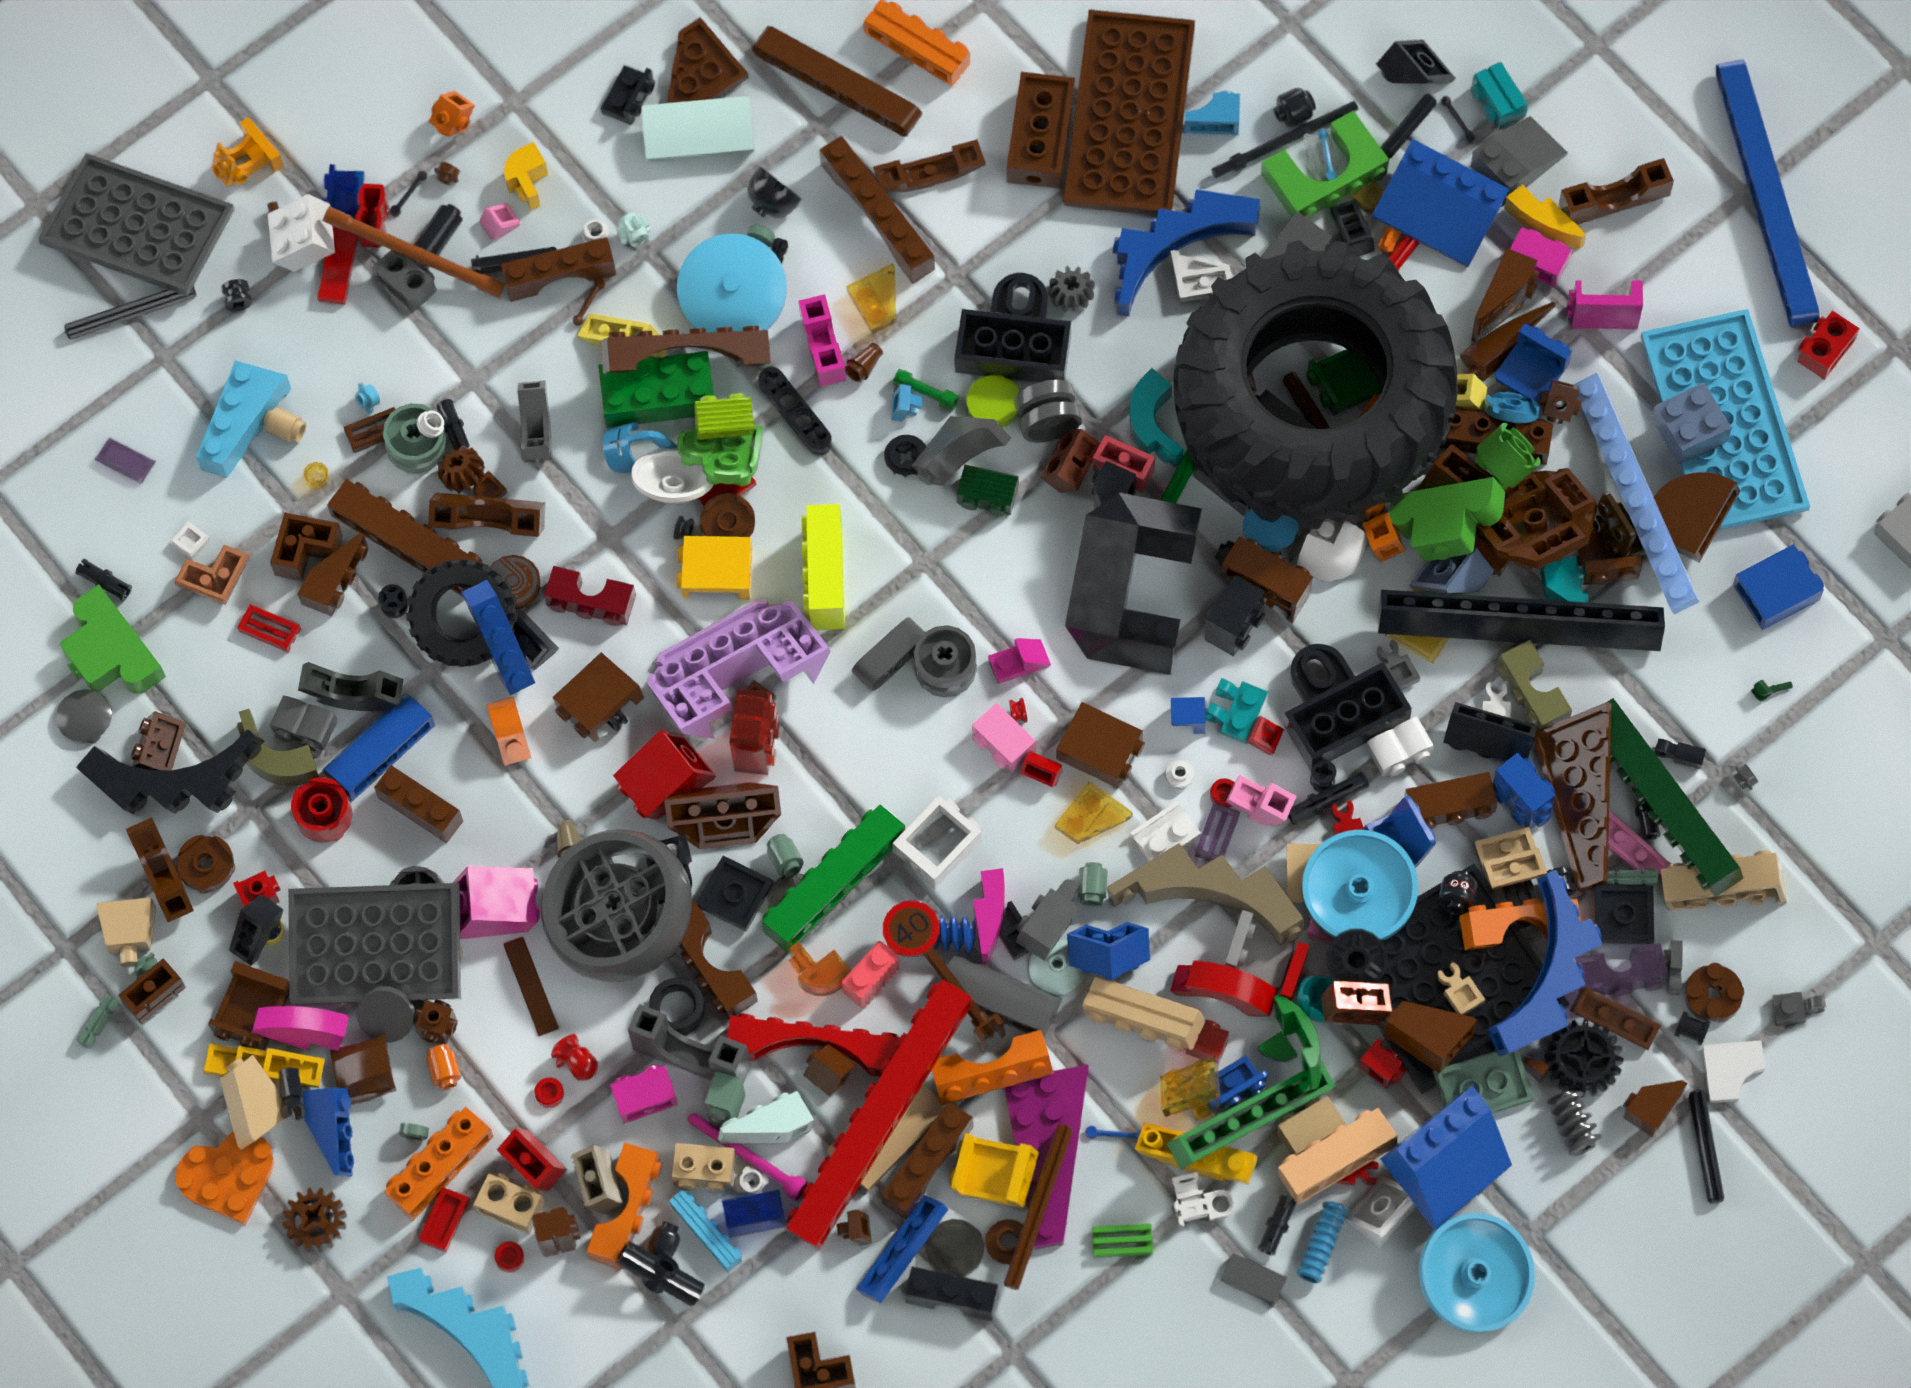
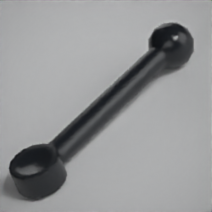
M1443 96L1441 104L1448 108L1465 133L1468 142L1475 140L1473 132L1467 128L1452 106L1451 98Z
M421 170L417 173V179L397 205L391 206L390 213L393 217H398L401 214L402 206L421 181L427 179L428 174L425 171Z

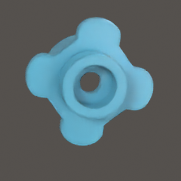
M361 382L358 384L359 390L356 392L355 398L361 408H365L371 414L373 413V407L380 403L379 394L373 385L365 386Z

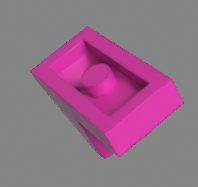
M1016 638L1014 639V647L988 655L989 663L998 684L1051 666L1041 639Z

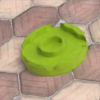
M989 375L978 379L967 392L966 405L969 416L971 418L994 419L1001 427L1008 426L1017 418L1014 398L1019 393L1018 387L1010 379L1003 376Z

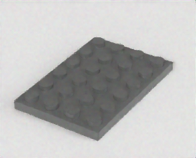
M86 153L38 240L41 245L188 296L234 212V205Z
M459 883L288 889L290 1004L360 1002L367 992L380 986L393 987L402 991L408 997V1001L461 999Z

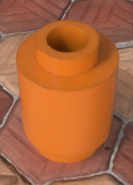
M447 1044L430 1048L427 1051L428 1057L426 1062L433 1085L440 1087L441 1090L457 1086V1081L461 1079V1074L454 1051L450 1050Z

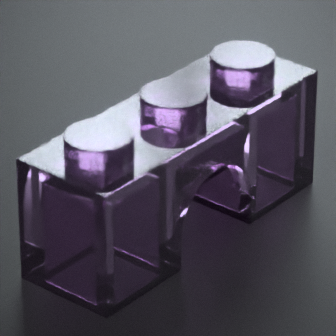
M1661 943L1632 948L1629 956L1631 968L1625 972L1611 970L1606 964L1604 953L1575 958V962L1580 965L1584 972L1583 980L1586 984L1585 986L1604 996L1616 993L1617 996H1625L1633 993L1634 990L1645 988V991L1658 990L1662 988V985H1665L1668 978Z

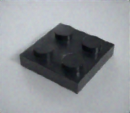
M723 855L696 904L701 910L747 932L771 890L774 881Z
M1595 885V924L1600 929L1602 943L1654 944L1653 886Z

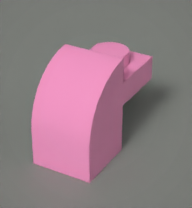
M1239 775L1226 802L1249 814L1248 818L1269 826H1279L1286 821L1297 796L1273 783L1264 788Z

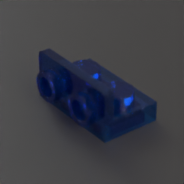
M329 164V173L324 174V189L327 190V198H322V201L329 203L330 207L346 213L355 219L360 209L358 193L363 183H365L364 171H337L335 164Z

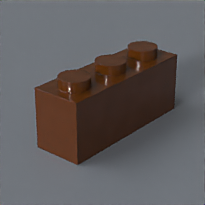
M392 765L374 786L378 799L446 844L463 823V818L458 808Z
M1489 772L1405 789L1404 797L1410 796L1413 802L1419 806L1422 818L1431 829H1434L1436 825L1444 823L1457 825L1462 823L1464 819L1473 817L1478 820L1492 816V813H1495L1497 808V799Z

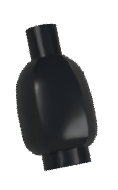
M663 1221L661 1226L653 1229L646 1250L656 1256L666 1254L673 1257L680 1242V1236L677 1233L679 1227Z

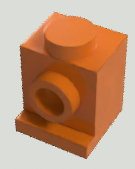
M1388 512L1375 515L1369 521L1362 524L1371 549L1380 562L1406 551L1399 532L1392 524Z

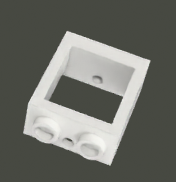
M938 796L892 843L893 853L935 889L982 841L980 825L971 817L966 819L959 813V807L952 800L947 799L945 801L941 796ZM941 811L968 835L937 867L909 842Z

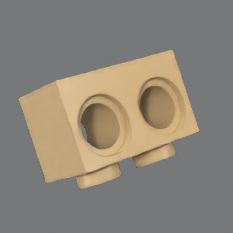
M488 1173L473 1204L476 1212L530 1235L533 1229V1214L540 1213L544 1205L542 1195H539L540 1191L529 1185H524L523 1188L513 1184L514 1181L506 1175L498 1173L496 1177ZM500 1190L504 1192L501 1200H490V1195L494 1191ZM521 1202L531 1203V1207L526 1212H518L516 1207Z

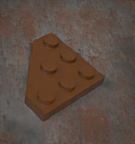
M701 17L678 33V44L673 61L672 78L667 101L668 103L719 99L749 78L748 72Z

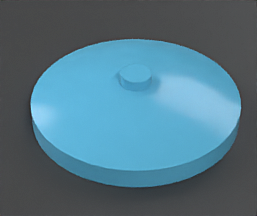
M722 234L703 241L688 254L678 274L677 295L681 310L694 329L706 328V333H714L716 328L732 327L733 332L743 331L742 327L759 326V330H768L777 321L784 308L787 284L782 264L768 246L747 235Z
M1351 830L1332 836L1313 852L1303 874L1302 894L1305 907L1311 919L1323 932L1332 938L1350 928H1363L1373 932L1382 941L1398 932L1412 915L1418 896V878L1411 858L1397 842L1378 832Z
M1468 1213L1445 1221L1428 1237L1420 1255L1419 1281L1428 1305L1441 1320L1462 1331L1484 1333L1510 1324L1524 1311L1533 1293L1535 1267L1527 1243L1514 1227L1493 1215Z

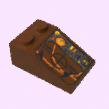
M1506 249L1475 316L1472 341L1477 342L1521 309L1527 298L1532 299L1537 288L1536 282L1540 273L1536 271L1538 260L1511 249Z

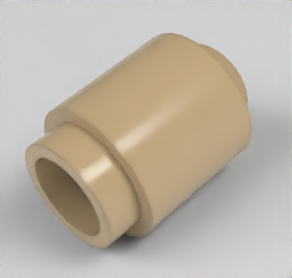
M280 407L269 410L263 420V424L266 425V432L288 442L294 441L298 443L304 436L307 423L302 421L301 417Z

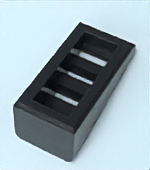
M1356 199L1330 208L1342 242L1347 243L1358 256L1375 250L1374 237ZM1354 212L1353 215L1344 218L1340 217L1342 215ZM1354 222H1358V223H1355V224H1352V225H1349V226H1346V227H1345V225H1348V224H1351V223H1354Z

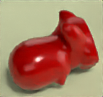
M576 1034L562 1038L554 1045L551 1051V1058H557L556 1067L560 1068L566 1063L573 1077L579 1081L591 1079L598 1070L597 1059L586 1047H580Z

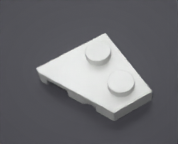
M1175 250L1170 253L1180 303L1209 298V295H1213L1211 285L1217 277L1223 280L1232 278L1229 264L1217 261L1210 262L1206 258L1195 256V259L1179 255L1180 252Z

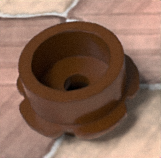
M441 162L439 167L434 169V172L437 174L436 179L446 185H451L452 182L458 183L460 170L447 162Z

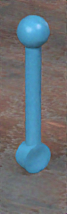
M1321 129L1318 132V137L1322 141L1327 167L1326 180L1329 181L1335 179L1337 174L1332 169L1327 143L1328 132L1325 129Z

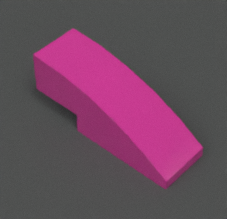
M1003 868L981 871L984 898L973 900L982 963L989 961L999 938L1005 910Z
M263 1007L257 1010L252 1033L306 1050L310 1043L338 1051L345 1036L349 1016L309 1007Z

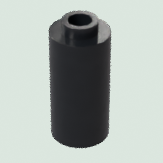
M447 204V206L440 205L413 245L439 256L463 221L461 211L452 204Z

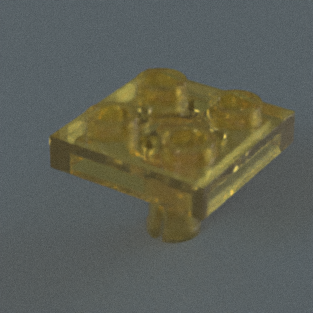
M1214 1057L1207 1060H1198L1190 1066L1173 1069L1160 1076L1161 1109L1165 1117L1188 1109L1192 1110L1196 1120H1203L1210 1116L1212 1112L1207 1103L1220 1098L1219 1068Z

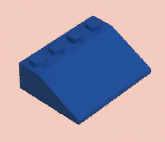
M1412 139L1371 217L1412 239L1415 238L1418 242L1446 257L1469 267L1509 189Z
M1473 1086L1453 1098L1380 1158L1434 1230L1512 1166L1492 1111Z

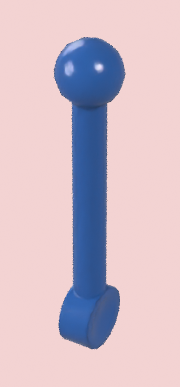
M1089 1126L1086 1129V1135L1091 1139L1096 1136L1136 1138L1138 1140L1141 1130L1137 1133L1097 1130L1094 1126Z

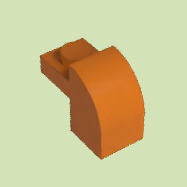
M514 696L486 704L504 766L530 759L531 754Z

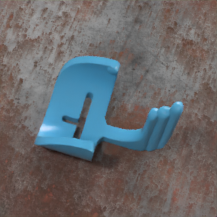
M635 422L609 428L603 436L605 460L608 467L617 473H632V468L636 461L630 450L631 442L651 441L660 448H677L676 443L660 432L641 431L629 434L630 431L639 430V424ZM619 434H620V447H621L622 456H621V453H620L619 444H618V443H613V442L619 441Z

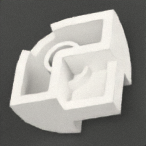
M1329 518L1324 519L1320 529H1311L1310 533L1307 534L1297 565L1304 567L1310 572V575L1321 581L1332 583L1334 580L1344 579L1349 575H1353L1359 567L1369 544L1367 535L1360 528L1345 520L1341 524Z

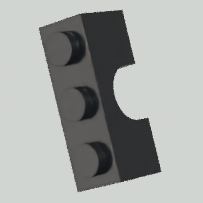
M911 1266L905 1299L907 1304L935 1309L939 1305L948 1306L962 1311L964 1316L993 1321L999 1288L998 1284Z

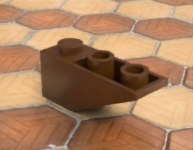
M359 533L309 570L298 592L301 605L329 616L333 615L335 609L341 607L345 596L344 591L347 585L353 583L357 573L356 567L359 561H363L368 553L369 547L367 546L364 534Z

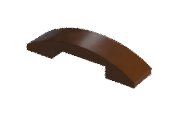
M978 139L953 145L950 152L901 164L900 160L873 166L878 183L885 192H905L932 187L957 179L984 166L985 160Z

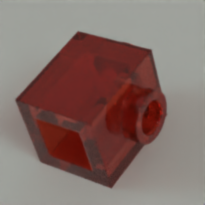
M1205 1020L1192 1050L1186 1048V1054L1219 1066L1229 1041L1230 1032L1221 1029L1220 1025L1214 1021Z

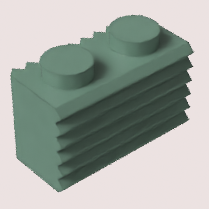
M717 1071L714 1073L712 1083H710L711 1088L708 1089L709 1093L706 1094L707 1099L704 1102L710 1123L722 1128V1124L734 1117L738 1118L746 1095L742 1079Z

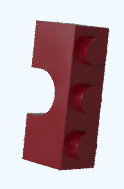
M553 566L544 593L546 606L552 611L576 613L577 616L583 619H592L593 617L601 619L606 624L612 626L628 624L636 598L633 584L607 578L605 587L599 594L588 596L580 591L583 584L580 572Z

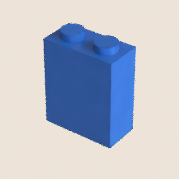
M1794 544L1741 571L1735 576L1733 586L1762 631L1819 601L1824 591L1822 579L1817 573L1813 574L1808 566L1809 561L1803 551H1798Z

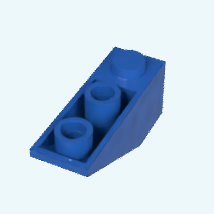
M331 1087L303 1091V1105L306 1110L304 1120L331 1170L337 1176H353L354 1157L351 1153L353 1131L349 1119L351 1100L348 1095V1089Z

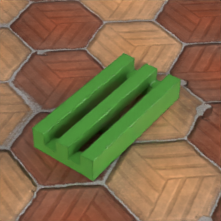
M1151 1223L1092 1227L1094 1258L1153 1255ZM1146 1233V1235L1099 1238V1235ZM1146 1242V1247L1099 1249V1245Z

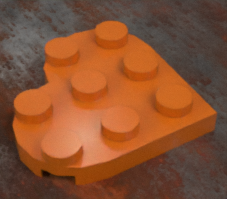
M233 1131L223 1140L218 1148L209 1146L192 1147L178 1163L175 1183L183 1196L192 1203L246 1225L272 1173L274 1166L273 1152L263 1137H259L250 1145L240 1150Z

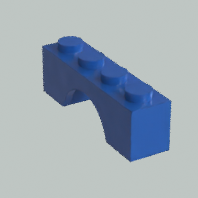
M485 580L461 592L487 644L496 672L510 696L535 684V680L498 596L489 582Z

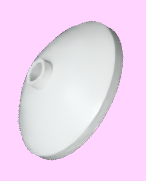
M665 448L649 452L640 457L632 468V482L636 489L646 497L658 502L675 504L693 501L707 493L714 485L706 481V475L703 473L701 465L686 466L682 463L681 456L678 454V448Z

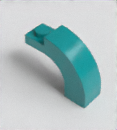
M1151 368L1139 380L1132 393L1129 419L1130 431L1139 450L1150 455L1155 451L1157 457L1162 462H1169L1176 468L1183 457V448L1162 432L1154 419L1160 407L1172 397V384Z

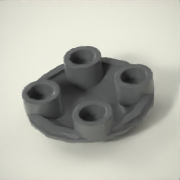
M83 689L74 691L66 696L58 706L56 713L57 726L61 733L72 741L95 743L110 725L112 707L105 696L95 690Z

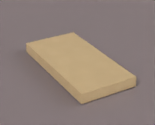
M924 1084L862 1181L861 1186L867 1192L926 1134L946 1106V1104L941 1105L940 1099ZM833 1144L826 1150V1154L830 1157L836 1149L833 1147Z

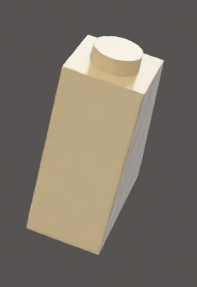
M253 1055L244 1062L241 1058L235 1060L226 1067L229 1073L220 1078L236 1142L240 1150L250 1145L284 1120L281 1116V1107L284 1105V1101L281 1100V1093Z

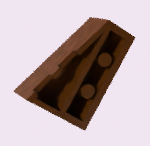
M1239 536L1224 560L1221 574L1231 581L1237 575L1264 590V598L1267 599L1265 601L1266 605L1271 609L1276 605L1288 614L1286 620L1292 624L1309 598L1313 576L1304 567L1299 565L1293 566L1286 562L1282 555L1276 552L1270 553L1262 549L1255 540L1250 538L1244 539Z

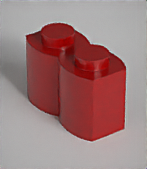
M363 183L358 193L360 209L355 219L386 232L384 222L389 215V203L383 184ZM358 236L362 247H382L377 243Z

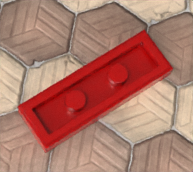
M332 226L335 253L325 257L317 298L319 302L346 305L359 237L354 233Z

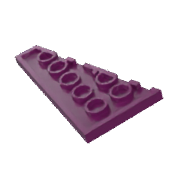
M1089 1064L1054 1070V1074L1004 1087L1015 1146H1020V1143L1031 1145L1039 1152L1026 1200L1027 1211L1029 1210L1057 1126L1064 1124L1072 1128V1135L1034 1244L1035 1250L1064 1245Z

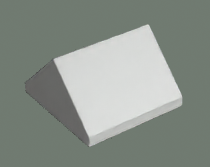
M1382 1176L1346 1216L1345 1220L1380 1249L1415 1210L1416 1206L1399 1183Z

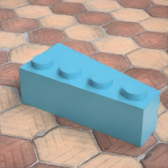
M235 360L196 456L201 470L228 478L248 450L247 446L252 439L261 432L266 413L278 407V403L283 396H287L292 389L286 374Z

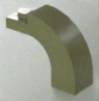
M250 709L239 711L241 722L237 723L240 736L247 729L258 734ZM262 744L259 754L254 759H249L246 763L259 777L278 785H303L308 783L309 780L319 777L309 745L289 751H276Z

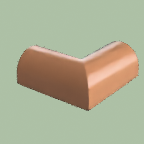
M223 545L212 568L186 558L174 583L180 588L226 605L250 556L247 553Z

